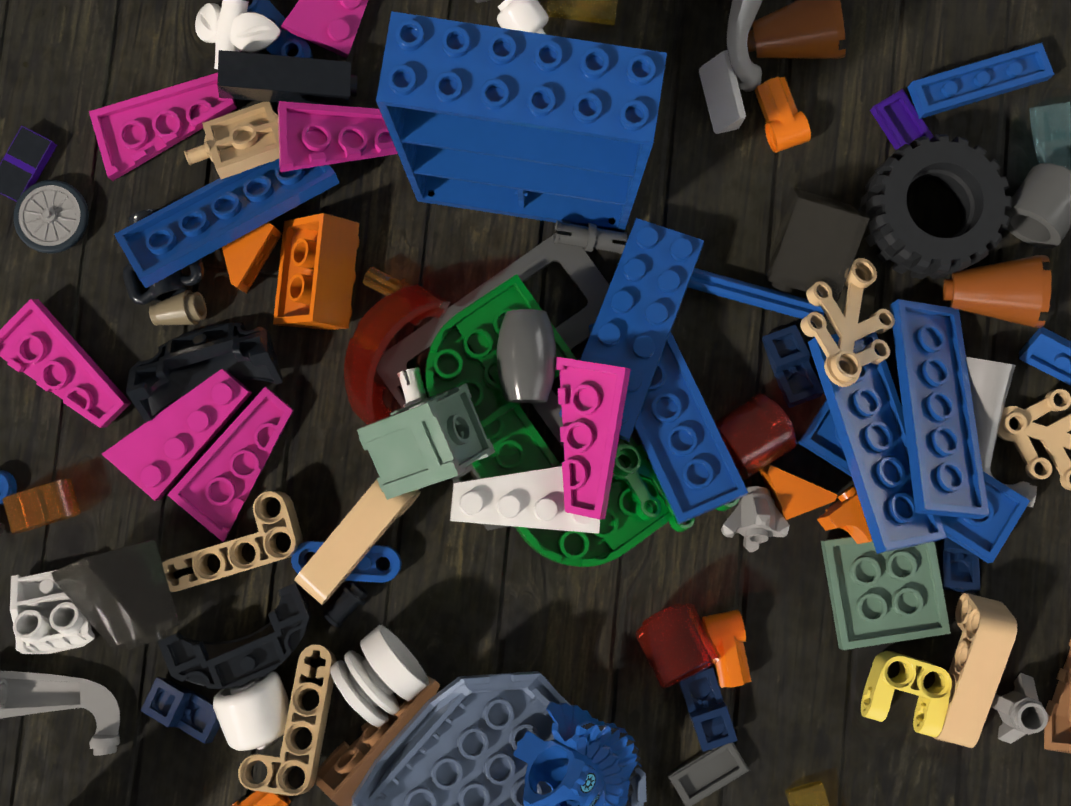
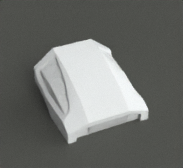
M83 561L76 562L75 566L35 575L25 577L19 575L11 576L10 613L13 621L17 651L22 654H51L83 647L95 639V635L91 630L88 596L89 575L87 566Z

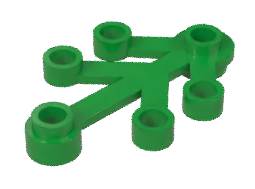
M618 444L613 477L626 481L638 501L636 505L637 515L642 520L650 521L661 512L660 501L650 495L641 478L643 477L653 482L670 510L669 523L671 527L677 532H683L692 527L695 518L686 521L685 525L678 524L651 464L642 461L647 458L642 444L637 447ZM618 459H622L625 462L626 468L619 464ZM740 498L718 507L716 510L726 511L735 506ZM645 503L651 505L653 513L646 511Z

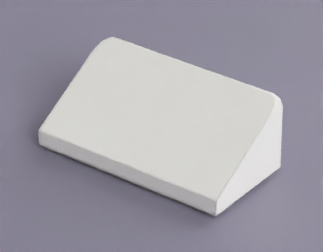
M728 50L702 65L699 69L713 131L716 134L739 129L746 117L737 77L730 64Z

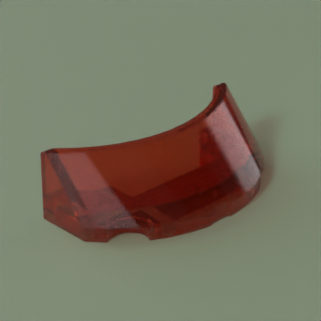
M421 285L405 287L377 302L359 321L358 327L349 341L344 363L346 393L352 411L367 425L391 416L390 413L393 412L389 407H386L383 400L386 387L374 381L377 366L391 339L408 322L417 326L424 318L430 316L442 318L450 304V301Z

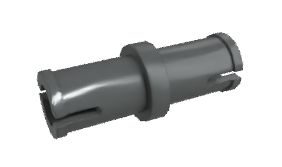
M558 220L554 230L568 232L569 235L554 233L553 236L554 244L560 243L584 247V251L587 252L597 249L622 254L625 245L612 243V240L627 242L626 231L620 232L597 228V225L593 223L583 226Z

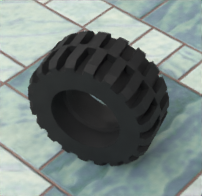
M936 134L930 140L928 137L923 136L915 139L909 145L904 144L875 170L876 173L868 180L865 186L867 193L861 197L860 208L866 210V213L860 217V222L863 229H869L870 234L865 239L869 247L877 246L880 253L876 256L883 263L887 260L894 263L892 270L900 274L910 270L912 278L923 279L930 275L932 279H939L979 262L989 255L988 251L997 247L1002 240L1000 233L1008 228L1010 217L1004 214L1012 209V197L1005 196L1004 190L1010 187L1007 178H1000L997 172L1001 168L995 159L990 162L984 156L987 152L979 145L971 148L968 146L969 141L958 136L952 142L949 141V136L946 134ZM931 180L938 182L954 195L960 208L961 217L958 231L953 237L939 238L921 230L914 223L909 214L906 200L908 187L913 181Z

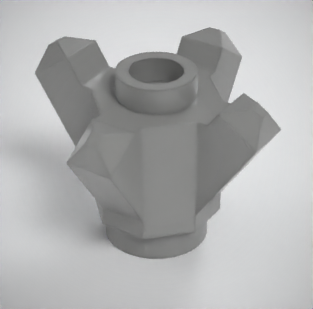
M760 486L746 488L748 494L740 498L739 505L721 528L722 534L726 537L732 538L736 533L744 536L743 546L748 552L758 550L759 543L768 541V537L787 536L790 527L775 506V499L771 497V491Z
M1020 673L1014 681V691L1002 696L995 694L991 704V708L998 711L1002 720V725L999 726L998 739L1010 744L1026 734L1030 735L1042 731L1046 727L1050 716L1038 699L1034 678Z

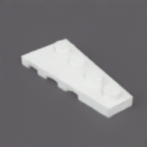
M562 466L453 484L450 521L599 533V519L565 512Z

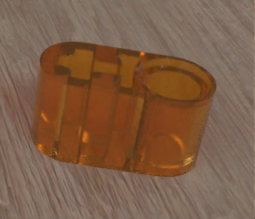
M71 479L51 482L2 499L12 534L37 529L81 514Z

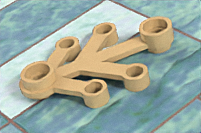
M864 258L854 260L844 270L843 281L848 290L843 314L832 297V290L827 283L818 281L808 288L806 292L808 301L814 306H821L839 336L838 346L826 328L827 322L822 314L811 312L800 323L803 333L809 337H815L827 358L824 362L826 375L834 384L841 387H847L855 383L860 376L863 366L869 363L879 364L890 356L888 344L880 339H876L868 344L861 352L856 354L853 352L855 341L874 332L882 334L895 324L893 314L887 309H880L872 314L869 319L858 323L863 290L877 278L875 266ZM817 291L821 293L822 297L817 294ZM811 321L815 323L816 328L813 327Z
M1057 389L1048 392L1044 399L1025 409L1017 406L1004 407L998 436L1005 441L1014 443L1026 464L1025 471L1027 475L1032 479L1038 480L1046 479L1052 473L1050 461L1038 457L1029 439L1031 437L1042 442L1060 474L1061 485L1065 489L1071 490V483L1069 481L1071 461L1064 448L1071 450V434L1067 433L1071 431V413L1048 426L1033 423L1034 420L1050 411L1066 410L1071 405L1070 394L1066 390ZM1056 394L1062 399V404L1059 407L1055 405L1053 400ZM1012 417L1018 422L1016 430H1013L1009 425ZM1037 462L1043 466V472L1040 475L1036 474L1034 470Z

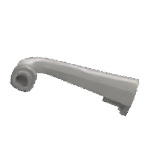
M732 0L728 20V56L732 69L736 74L739 89L745 92L754 91L762 81L761 67L754 64L749 57L747 40L749 30L763 0Z
M966 357L983 472L993 477L990 471L991 460L1016 365ZM1025 481L1013 485L1004 484L1030 500L1027 507L1033 508L1037 486L1030 485V483Z
M0 671V719L85 708L94 715L97 723L96 732L89 742L90 749H93V755L99 756L117 752V745L120 744V709L116 698L106 687L83 678L43 673Z

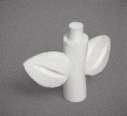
M223 0L222 7L215 3H207L200 9L195 21L198 37L206 43H215L214 69H218L219 50L257 53L270 46L280 36L281 30L264 15L256 12H247L249 2L244 0Z

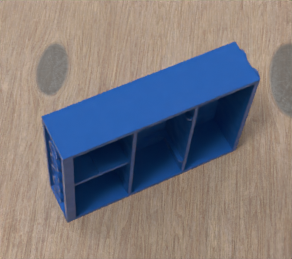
M391 11L376 102L418 202L554 223L557 220L583 226L593 223L597 225V228L623 232L625 231L654 143L667 53ZM429 192H434V196L430 197L428 195ZM610 219H613V220L615 221V223H614V224H610V223H609V220H610Z

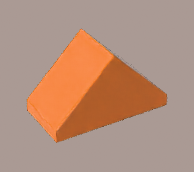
M267 222L222 247L231 284L246 294L282 235L274 225Z
M764 465L760 473L766 488L771 491V497L775 499V506L785 520L835 502L837 494L772 465Z

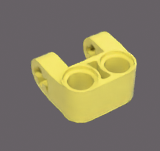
M893 651L879 653L872 663L861 701V715L883 722L888 715L894 690L897 689L919 696L913 719L915 732L937 737L942 731L952 689L950 674L945 669L924 660ZM898 661L900 671L896 677L890 679L887 674L888 667L891 663ZM929 672H934V684L930 688L925 689L923 685L924 677Z

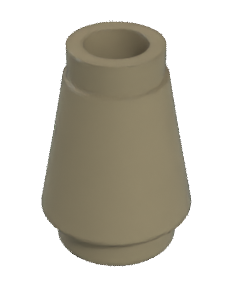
M186 290L149 307V316L155 326L197 325L200 320L206 318L207 307L201 293Z

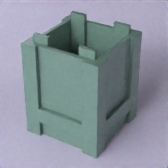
M466 383L390 413L391 416L357 429L364 451H369L380 476L376 479L387 500L459 476L473 462L495 453L490 438L487 439L470 399L472 396Z

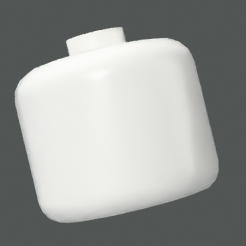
M272 671L262 678L259 677L250 681L246 685L221 689L214 697L213 709L226 741L231 748L238 751L256 748L262 750L274 745L278 738L284 735L290 701L278 673Z

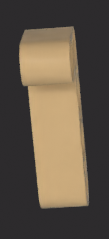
M376 480L302 568L294 581L323 605L391 524L414 503L421 491L417 489L387 500Z
M268 491L260 494L253 504V513L259 532L166 560L159 566L157 571L159 585L166 591L176 592L292 557L298 545L303 543V536L291 498L286 493L280 491ZM273 497L281 504L280 513L276 517H271L266 510L267 502ZM281 532L286 533L291 539V545L287 552H282L276 545L277 536ZM246 543L251 544L256 552L255 558L251 563L244 560L242 556V548ZM211 554H215L220 560V568L217 573L209 570L207 566V560ZM192 567L194 573L175 579L174 572Z
M963 593L957 602L955 620L962 630V635L948 671L952 679L948 709L942 731L937 737L933 738L973 748L979 740L1015 642L1017 621L1001 601Z
M310 645L301 652L297 663L280 756L259 754L245 758L238 769V778L245 788L253 791L293 796L304 794L314 786L334 684L330 667L337 662L335 655L324 646ZM319 653L320 657L326 660L325 666L318 667L316 679L323 680L322 686L306 682L307 677L315 678L316 669L310 666L311 659H317ZM316 690L319 695L318 706L311 711H307L302 704V699L308 691ZM306 727L312 733V742L308 748L302 750L296 745L295 736L300 729ZM258 761L263 762L267 767V776L261 783L255 782L251 775L252 767ZM295 766L300 767L305 773L304 783L297 789L292 787L288 781V774Z

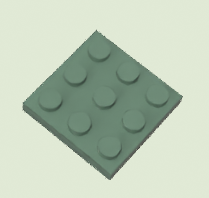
M851 536L821 540L839 649L848 650L951 634L935 542L877 554L873 540L862 544H857Z

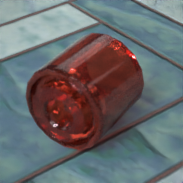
M764 394L755 395L715 421L739 474L745 479L752 477L793 450L797 445L795 431L790 419L774 400H771Z
M692 603L684 605L675 604L655 613L643 621V626L635 632L662 688L682 682L707 669L721 659L715 644Z

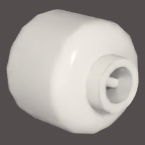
M505 0L498 6L501 12L497 16V21L501 28L546 34L542 28L547 24L549 17L538 0Z

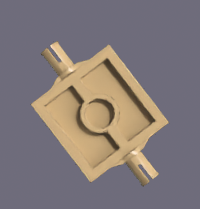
M261 102L202 123L206 134L204 144L184 151L190 166L210 158L221 179L279 159L278 115L274 112L270 102Z

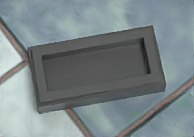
M732 742L697 754L668 772L667 775L685 806H692L749 771V768Z

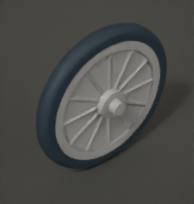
M45 180L30 186L19 197L14 209V226L18 236L27 246L42 253H59L74 246L84 235L89 220L88 206L82 194L72 185L59 180Z

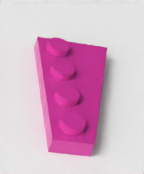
M299 0L282 23L281 29L347 58L368 0Z
M218 72L89 111L107 177L112 181L116 180L203 128L202 123L224 116L237 108L235 99L219 98L217 86Z
M279 101L280 172L398 154L380 109Z
M30 299L0 329V357L8 362L7 365L31 377L37 382L38 386L63 399L64 404L99 428L108 427L131 404L126 396L39 299Z
M556 357V370H559L560 374L558 404L562 407L563 427H560L561 442H564L565 461L562 463L565 512L599 520L605 519L631 369Z
M221 369L158 413L153 420L144 423L103 452L102 455L154 501H158L179 479L252 392L226 369Z
M267 386L264 387L169 492L168 496L224 542L294 410Z

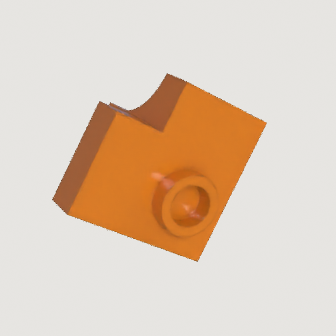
M852 485L837 496L839 500L827 508L826 512L817 520L825 531L841 528L847 531L857 544L868 543L872 541V537L855 485Z

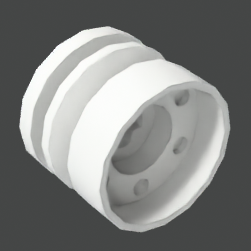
M378 625L360 641V646L366 659L352 650L345 654V662L340 660L330 667L331 676L344 699L362 718L375 727H381L388 721V713L394 715L400 710L394 692L401 698L410 701L429 685V679L425 671L409 649L389 629L383 625Z

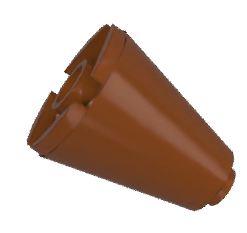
M797 0L753 21L752 30H749L748 52L755 51L757 58L839 59L844 58L846 55V49L839 50L838 46L840 40H845L840 0Z
M1036 255L952 273L951 279L944 280L943 300H949L950 307L1033 328H1042L1046 321L1039 320L1041 312H1049L1052 282L1051 270H1043L1042 263L1050 262L1049 257L1046 255Z

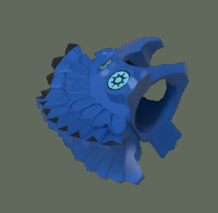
M549 702L546 709L554 721L551 729L554 740L543 741L532 732L527 731L524 737L517 742V749L513 753L516 758L528 764L523 794L524 806H631L628 797L632 795L634 789L629 780L637 776L635 769L642 767L638 762L641 759L637 755L639 749L634 745L636 741L633 737L627 735L626 730L617 727L615 723H605L592 718L587 710H582L578 705ZM539 781L546 782L551 787L552 792L544 795L538 794L537 784Z

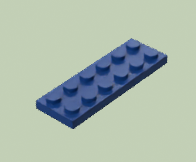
M279 159L240 174L224 179L219 178L114 235L144 287L148 288L339 184V180L330 165L280 172Z
M638 218L635 220L580 359L581 361L631 369L619 435L620 439L628 442L630 441L704 245V240ZM562 408L559 413L560 417H562Z
M898 299L890 304V312L895 319L892 329L915 513L972 519L989 516V508L959 310L951 307Z
M595 323L589 325L590 333L592 332ZM670 332L634 429L678 524H681L744 497L748 494V491Z
M874 332L855 341L853 352L856 354L863 351L868 344L878 339L877 333ZM832 334L831 336L838 346L839 336ZM814 337L808 344L876 553L880 554L947 538L939 515L915 513L903 409L886 360L879 364L869 363L863 366L860 376L855 383L847 387H841L834 384L826 375L824 362L827 357Z
M825 400L798 443L851 476L827 400ZM983 472L989 516L981 519L940 516L947 538L985 562L993 563L1030 500Z

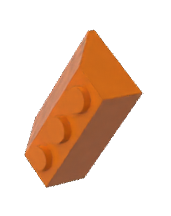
M326 213L284 221L273 325L323 330L349 329V322L352 316L353 285L356 280L355 263L359 247L358 234L360 223Z

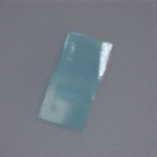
M1070 102L1029 108L1032 136L1039 164L1052 163L1071 170Z

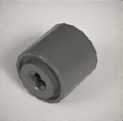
M1041 163L1033 166L1012 196V209L1004 214L1010 217L1007 230L1016 238L1029 245L1045 249L1058 247L1071 228V170L1052 163Z

